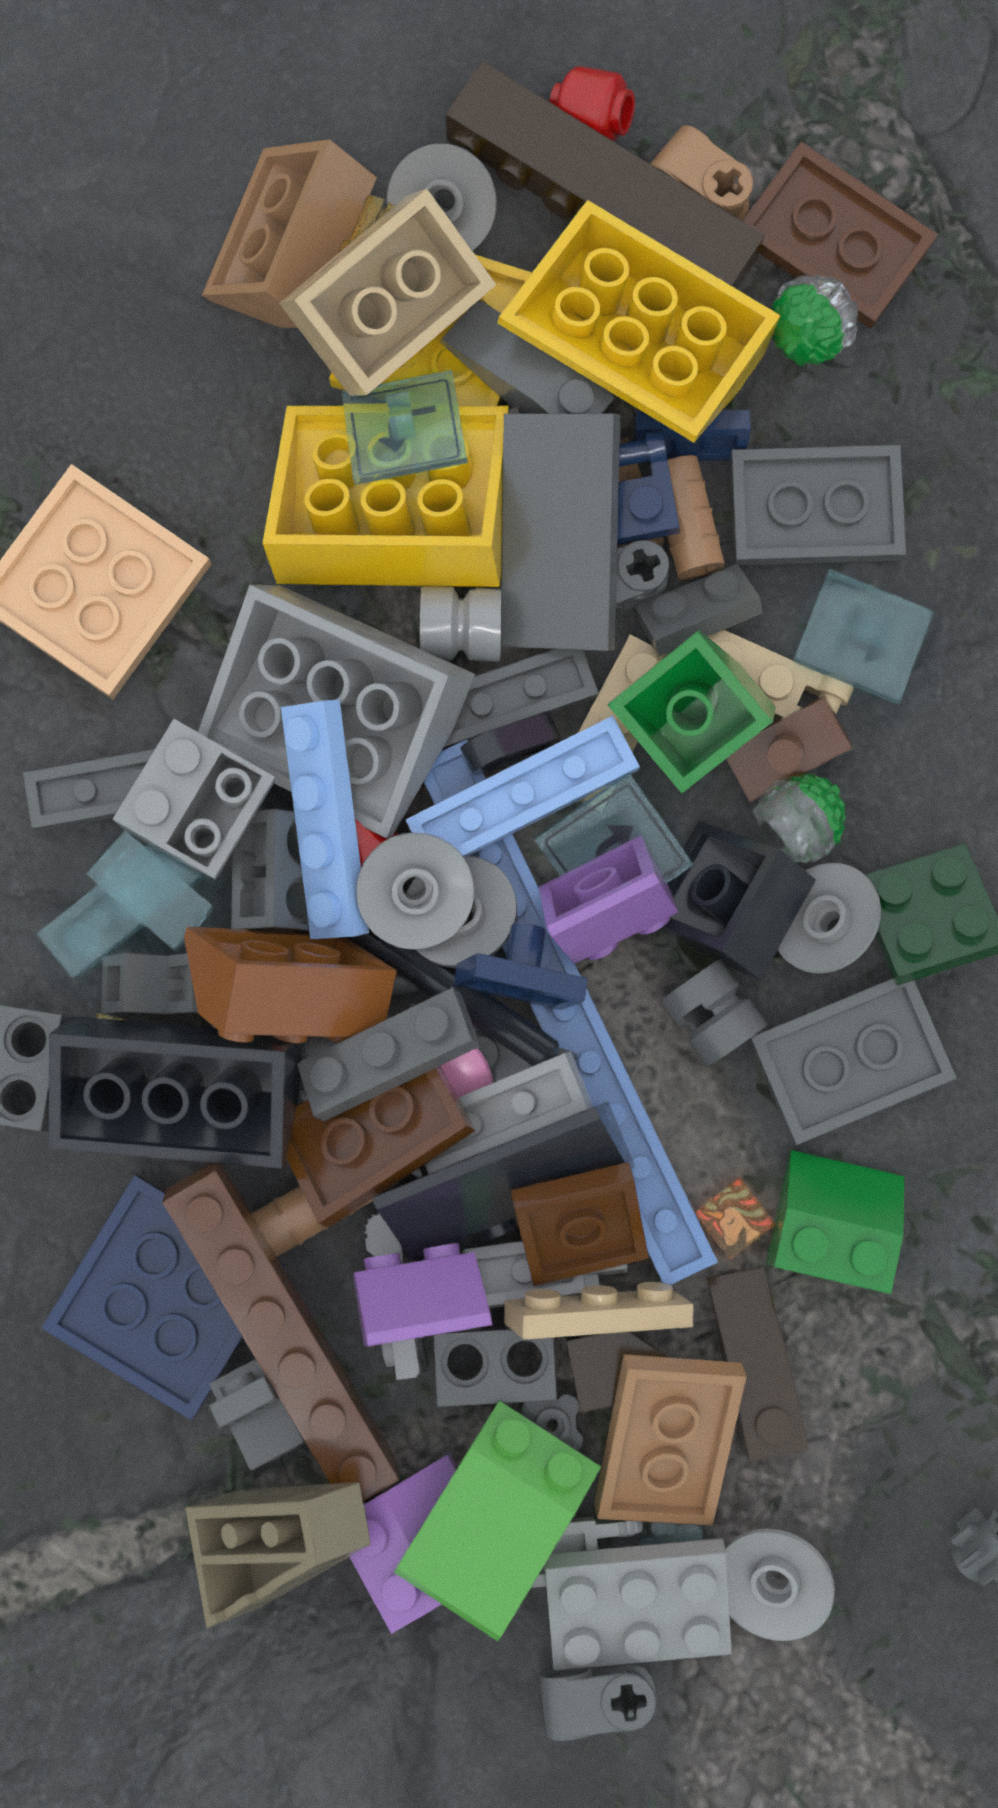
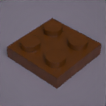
M629 1162L510 1190L533 1286L649 1259L635 1182Z

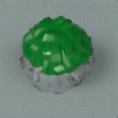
M816 274L809 277L808 275H803L788 283H784L780 287L777 298L772 305V311L780 315L772 338L777 348L783 350V355L794 361L795 364L802 367L803 365H818L826 360H832L837 354L843 352L844 348L852 345L856 340L858 303L852 301L849 290L843 286V282L829 276L822 277Z
M803 773L800 776H791L786 780L773 781L759 800V804L752 811L759 827L765 822L769 823L784 843L780 850L796 863L802 861L804 864L809 861L816 862L823 856L830 854L833 847L841 842V835L845 829L843 824L846 820L845 803L839 796L840 789L827 778H820L815 774Z

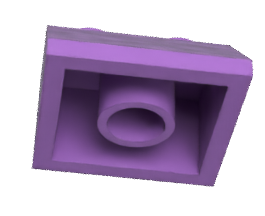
M642 835L539 886L546 927L551 937L573 964L586 958L588 960L600 959L611 953L617 947L618 942L638 932L642 935L655 932L669 921L670 916L678 913L672 893Z
M459 1243L423 1249L424 1261L401 1264L399 1253L364 1259L365 1271L353 1273L364 1346L492 1325L475 1252L460 1254Z
M450 1453L364 1504L371 1545L350 1556V1559L391 1634L442 1605L395 1574L394 1571L457 1469V1465Z

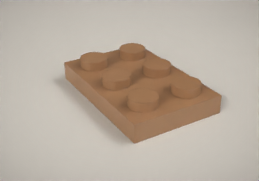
M624 1355L594 1501L597 1519L713 1525L747 1378L742 1363Z

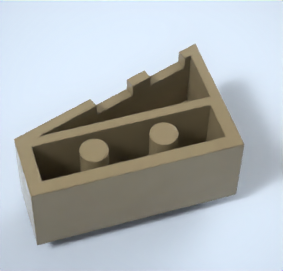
M359 1482L239 1489L185 1507L207 1629L263 1607L371 1545Z

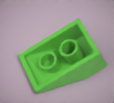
M499 1401L467 1450L394 1573L498 1641L574 1517L601 1466Z

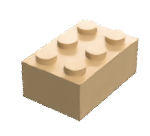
M426 188L407 195L279 304L350 396L368 395L494 288L496 284Z

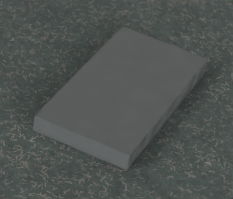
M504 414L501 647L615 650L620 414Z

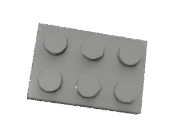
M723 1538L551 1554L545 1563L554 1671L732 1654L727 1555Z

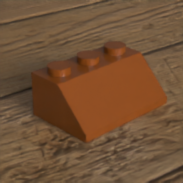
M186 926L184 940L198 1014L217 1028L218 1034L225 1039L236 1042H251L254 1040L255 1035H272L281 1041L304 1043L307 1041L308 1036H324L328 1040L340 1043L387 1019L397 970L346 937L310 939V933Z

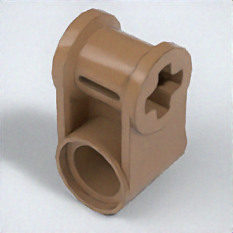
M688 125L681 126L650 165L743 221L749 211L748 199L753 188V178L750 170L743 163L738 162L714 145L698 129ZM736 177L739 179L738 184H735Z

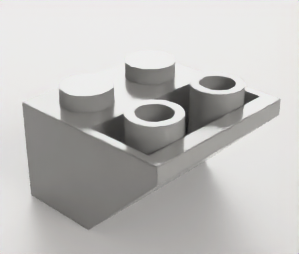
M173 719L113 817V820L125 831L216 880L274 784L276 777L178 720Z

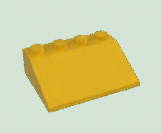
M587 200L500 314L497 324L694 443L735 397L762 359L780 315Z
M287 406L262 543L276 583L500 587L502 573L504 414H510L509 406H453L461 454L459 460L369 478H361L359 476L356 454L357 446L354 440L351 415H354L362 475L367 476L457 458L458 454L450 406ZM436 408V415L405 420L398 424V437L410 436V438L397 456L379 443L380 441L390 440L389 425L395 417Z

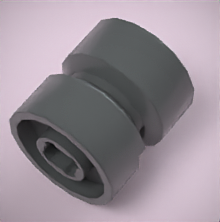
M721 958L660 1000V1003L677 1027H689L691 1035L688 1042L706 1068L768 1025L750 998H738L736 992L739 983Z

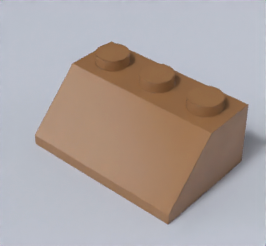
M330 139L264 148L202 296L211 302L277 327L298 328L279 303L350 244L358 222L368 210L369 196L377 177Z

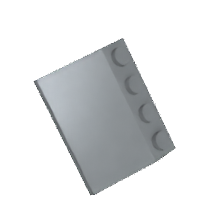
M249 585L198 733L275 776L274 784L291 791L281 707L340 699L355 820L359 821L365 828L385 838H391L452 733L475 674L281 585Z

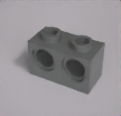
M278 809L257 811L233 850L231 929L309 932L294 812Z
M0 1005V1125L49 1132V1033L70 1019V1017ZM40 1025L46 1034L45 1047L38 1055L29 1057L22 1049V1036L31 1026ZM23 1082H28L35 1090L36 1101L29 1112L20 1115L11 1104V1095L16 1086Z
M506 1324L503 1326L477 1327L434 1335L437 1407L497 1404L499 1401L502 1403L557 1400L553 1337L523 1340ZM519 1341H530L536 1344L541 1351V1360L538 1366L529 1372L516 1371L507 1361L509 1349ZM461 1344H469L476 1347L483 1358L480 1369L471 1375L456 1373L450 1367L448 1355L453 1348Z

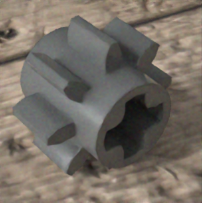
M975 1508L956 1523L960 1531L950 1538V1542L954 1544L952 1556L960 1572L968 1579L980 1582L982 1586H985L993 1579L998 1583V1512L993 1509L983 1516Z

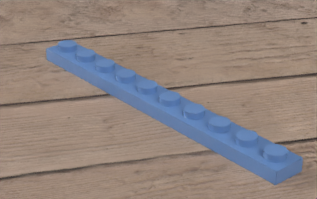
M467 739L441 751L423 783L434 805L486 779L484 774L472 775L460 749L468 742ZM513 834L469 855L489 861L506 875L517 899L516 923L534 924L545 928L541 968L580 976L576 965L573 964L551 937L546 927L539 888ZM509 939L502 947L505 955H507ZM587 988L584 1002L563 1010L529 1003L541 1030L556 1039L559 1043V1048L577 1054L575 1063L593 1106L595 1107L607 1101L611 1106L635 1165L631 1171L635 1182L647 1251L661 1282L672 1285L717 1263L718 1261Z

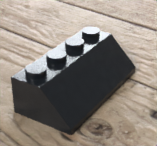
M72 1016L49 1033V1149L282 1169L285 1165L299 1096L300 1072L297 1063L300 1062L301 1043L281 1041L272 1035H255L254 1040L251 1042H236L221 1037L218 1034V1029L215 1027Z
M607 1101L394 1188L372 1199L385 1223L410 1259L423 1255V1249L447 1244L459 1243V1249L462 1251L464 1248L460 1239L480 1231L484 1240L488 1241L517 1229L518 1227L514 1220L516 1212L510 1190L629 1162L631 1169L635 1165L611 1106Z

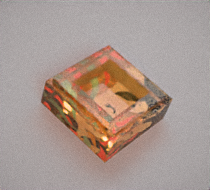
M740 1177L736 1178L694 1211L699 1222L729 1260L776 1225Z

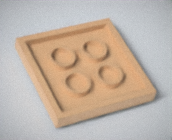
M71 464L0 560V622L113 700L212 564L207 556Z

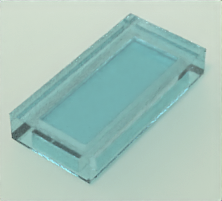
M127 831L123 832L87 873L90 878L174 951H177L185 942L186 926L199 927L214 910L210 903Z

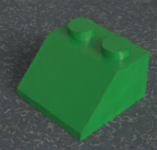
M699 629L608 703L609 708L681 793L773 722L776 709L775 705L741 664Z
M790 1150L765 1264L891 1294L903 1240L904 1176Z

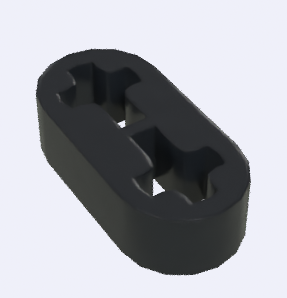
M545 713L487 731L469 740L460 749L472 775H480L523 761L561 742L562 738L550 713Z

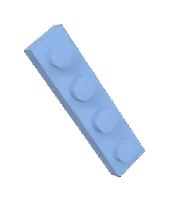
M340 699L281 707L310 939L354 937L368 934L369 927L361 916L356 897V884L361 864Z
M611 716L406 819V823L411 833H426L442 838L453 845L466 858L638 771L640 766L616 720Z

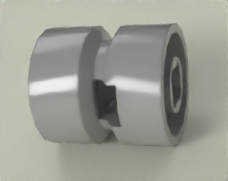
M422 586L420 599V649L445 661H452L458 651H464L469 660L500 662L502 587H476V589H470L465 598H459L454 587Z

